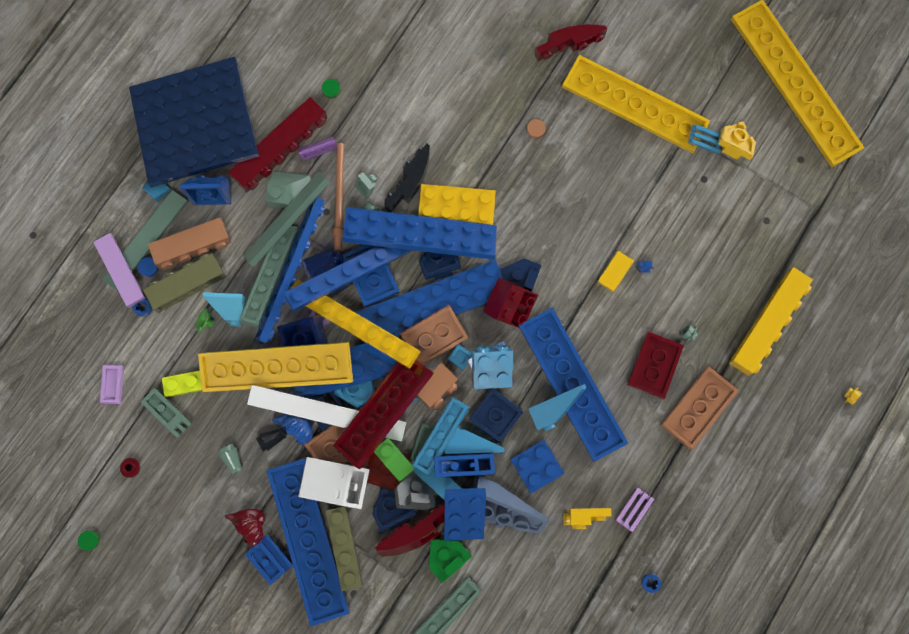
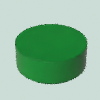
M327 79L323 82L322 92L325 97L333 99L340 94L341 89L338 81Z
M92 530L84 531L78 537V546L84 551L94 550L100 542L99 535Z

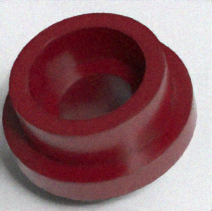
M134 458L123 460L120 465L121 474L127 478L137 476L140 472V463ZM129 464L133 467L131 471H127Z

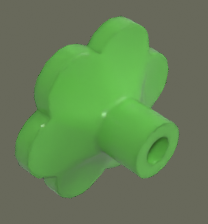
M206 308L198 316L195 325L198 332H201L206 326L212 327L214 324V320L209 319L210 313Z

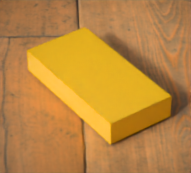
M618 251L597 283L613 293L634 260Z

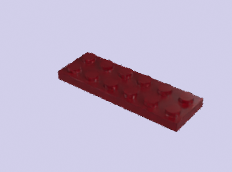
M417 359L410 369L397 362L333 447L356 468L361 469L434 373Z

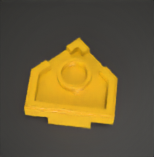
M743 121L732 126L723 127L718 140V144L723 146L722 152L736 160L741 156L750 160L754 155L756 145L753 137L748 135L747 127Z

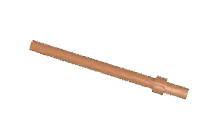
M337 143L335 223L332 229L334 252H341L344 230L342 229L344 143Z

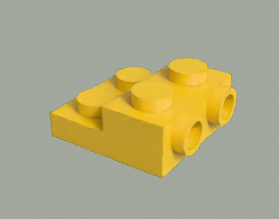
M611 508L566 509V513H563V525H572V529H586V525H592L591 521H606V517H612Z

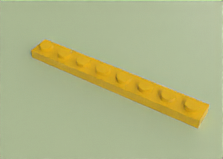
M297 279L292 288L302 284L303 282ZM326 295L305 306L409 369L420 354V351Z

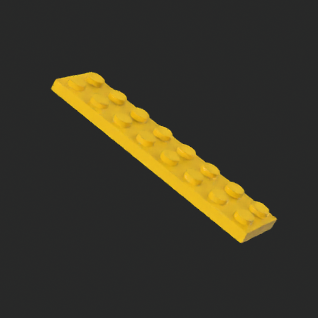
M581 55L577 57L562 85L563 89L692 154L697 146L688 143L692 125L697 124L707 128L711 121ZM694 137V140H697V141H700V140H701V139H699V138Z
M349 342L198 354L202 392L251 389L252 385L262 388L353 382Z

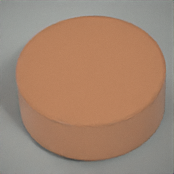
M539 119L531 120L527 126V134L533 139L541 138L546 129L544 122Z

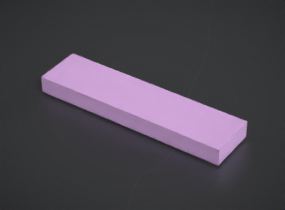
M109 233L94 241L93 243L126 306L129 308L146 299L113 235Z

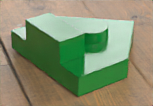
M433 539L430 546L429 569L443 583L472 556L459 541Z

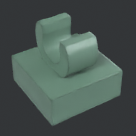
M363 172L357 176L354 186L366 199L372 195L376 185L375 182L378 179L374 174L367 177Z

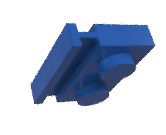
M266 535L258 545L251 548L245 554L269 585H272L293 566L292 562L269 535Z

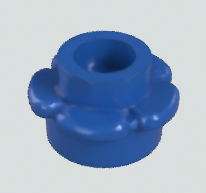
M637 261L635 268H639V272L650 273V269H654L652 267L653 261Z

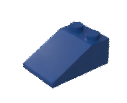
M200 175L196 176V178H189L180 184V189L193 205H231L232 183L224 175H216L215 178H207Z

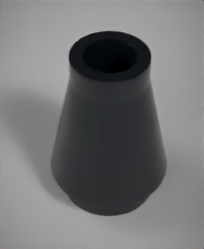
M281 427L261 433L260 436L256 437V440L262 452L266 450L269 451L287 437Z

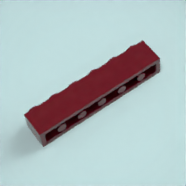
M309 97L257 145L259 157L238 162L228 171L231 178L246 193L254 190L260 180L268 177L272 173L273 168L281 165L286 160L287 155L295 152L301 142L308 140L314 130L326 123V112Z

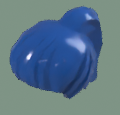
M283 414L272 419L274 423L280 424L287 434L295 437L297 443L306 445L311 441L313 430L310 419L289 414Z

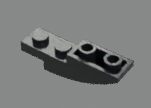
M428 143L424 147L418 148L412 161L408 160L403 166V176L406 179H401L396 186L397 189L386 196L384 205L385 209L392 213L402 200L409 204L421 187L430 158V145Z

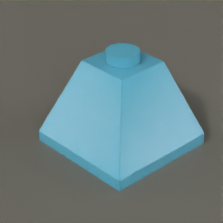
M203 292V297L226 322L230 323V326L242 327L243 323H240L239 319L247 302L243 294Z

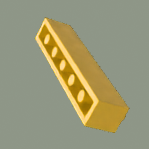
M795 267L787 271L729 361L730 365L747 376L753 373L756 374L761 369L762 364L760 362L764 357L767 358L772 351L771 345L773 342H777L782 335L781 329L783 326L786 327L792 320L790 315L793 310H798L802 304L800 299L811 290L812 278Z

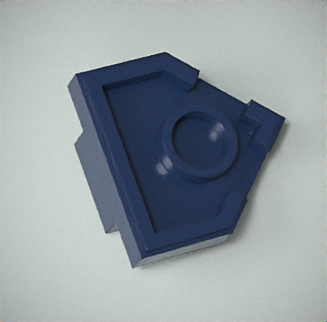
M425 252L419 260L425 280L431 278L438 280L453 275L452 271L461 268L457 255Z
M522 259L501 268L500 271L504 280L532 292L542 265Z
M381 488L377 504L372 513L381 533L388 529L393 530L417 515L415 509L397 508L395 492L385 488Z

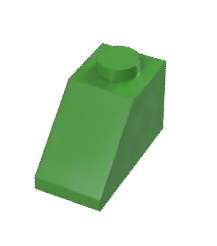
M389 438L383 441L374 451L399 482L415 469Z

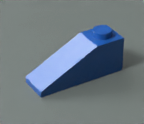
M494 454L434 457L435 477L492 476L495 474Z

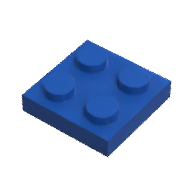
M545 440L510 460L530 494L564 474Z

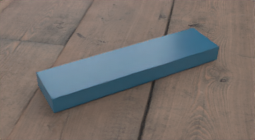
M454 397L451 398L412 466L430 476L434 469V457L442 456L468 412L469 406Z

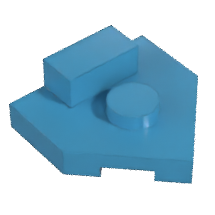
M372 380L338 389L334 393L354 407L361 408L375 392L374 382Z

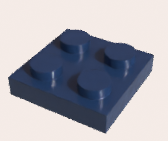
M492 389L469 420L500 443L523 414V411L495 389Z

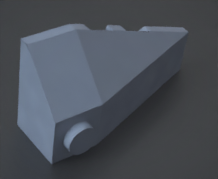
M478 476L471 488L486 489L485 523L496 524L498 528H503L504 525L514 527L517 531L540 534L549 522V519L493 481Z

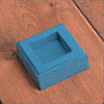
M458 344L447 361L464 371L469 363L467 359L472 356V353Z

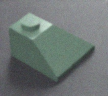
M273 172L267 186L265 200L267 206L273 209L284 210L311 180V175Z

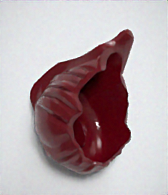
M245 509L224 515L226 519L233 523L237 532L245 537L244 542L250 547H254L261 542L265 515L261 510Z

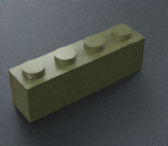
M205 254L197 262L184 265L180 271L167 274L161 281L151 282L143 291L153 310L160 313L226 278V275L217 258L213 254Z
M344 506L326 510L341 591L362 587L363 580L348 507Z

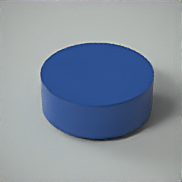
M150 257L143 258L138 264L139 272L145 277H152L159 270L154 264L153 258Z

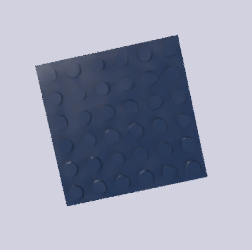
M235 57L129 87L147 181L150 187L259 157L240 71Z

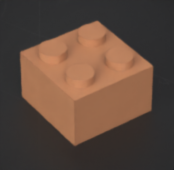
M442 363L432 371L434 373L433 376L416 396L430 411L433 408L437 410L444 403L443 398L447 394L451 396L458 389V378Z

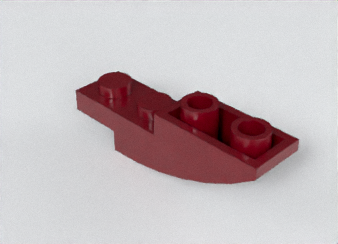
M594 24L575 25L549 33L547 43L536 47L535 57L537 61L547 60L557 52L566 51L569 46L573 52L577 50L582 51L591 43L601 42L605 38L607 27Z
M444 504L433 508L430 514L424 519L418 520L413 528H410L407 523L398 526L388 538L386 537L379 541L375 547L376 551L381 557L399 555L417 549L440 535L437 527L444 522Z

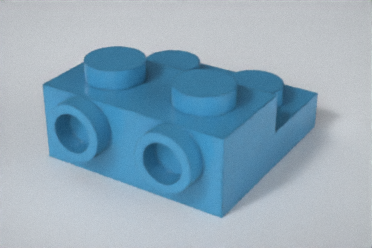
M498 345L493 349H489L488 346H478L477 349L472 350L473 389L512 387L513 350L511 348H508L507 345Z

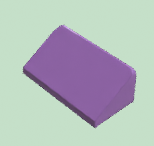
M329 137L301 147L298 151L302 161L336 150L337 146L334 138Z

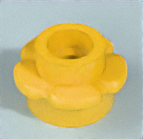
M858 387L855 390L850 388L845 394L846 403L849 402L853 405L862 395Z

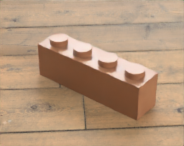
M217 218L149 243L148 247L154 264L159 269L165 270L173 267V264L178 262H188L194 256L208 254L213 249H223L227 247V244L231 243L223 220Z

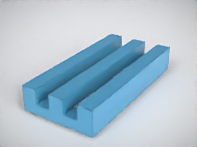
M697 124L692 125L689 144L715 154L721 152L719 149L721 145L718 144L719 133ZM696 131H698V132H700V133H703V134H705V135L711 136V137L716 138V139H712V138H710V137L704 136V135H702V134L697 133ZM694 137L714 144V147L702 143L700 141L694 140Z

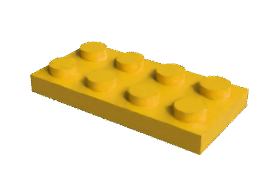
M421 184L418 216L493 225L496 190Z

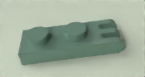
M156 388L141 401L177 438L181 436L176 431L177 428L183 433L186 431V428L182 425L183 422L188 427L192 425Z

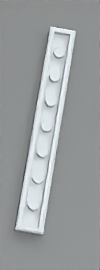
M254 385L251 387L247 405L347 428L359 412L358 410ZM398 420L385 438L402 441L406 422Z

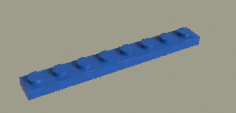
M377 246L284 292L283 296L294 312L414 250Z

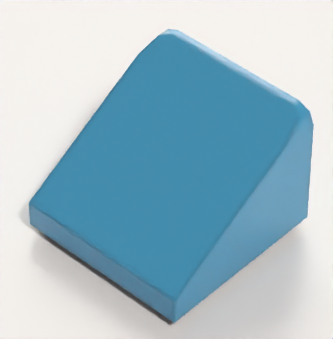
M146 183L141 187L158 203L171 190L166 184L150 187Z

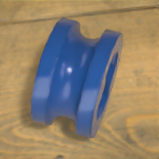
M146 299L132 306L133 311L142 317L148 316L152 311V306ZM141 303L147 305V307H144L146 310L143 312L138 310Z
M647 574L643 577L641 584L644 590L650 593L659 591L661 588L659 577L653 574ZM649 578L656 580V585L654 584L655 588L653 589L646 585V582L649 583L647 581Z

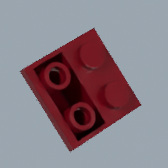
M498 277L483 313L498 321L519 328V325L527 321L538 294Z

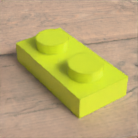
M200 371L162 378L164 397L166 398L202 391Z

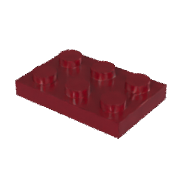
M648 331L627 386L664 400L684 345Z

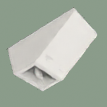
M307 457L298 497L361 509L369 469H358L351 465Z

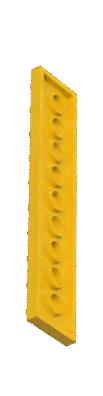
M760 0L733 15L731 21L830 167L833 168L862 151L865 147L766 3Z

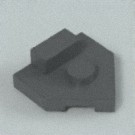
M414 471L394 490L397 508L432 510L436 507L433 489Z

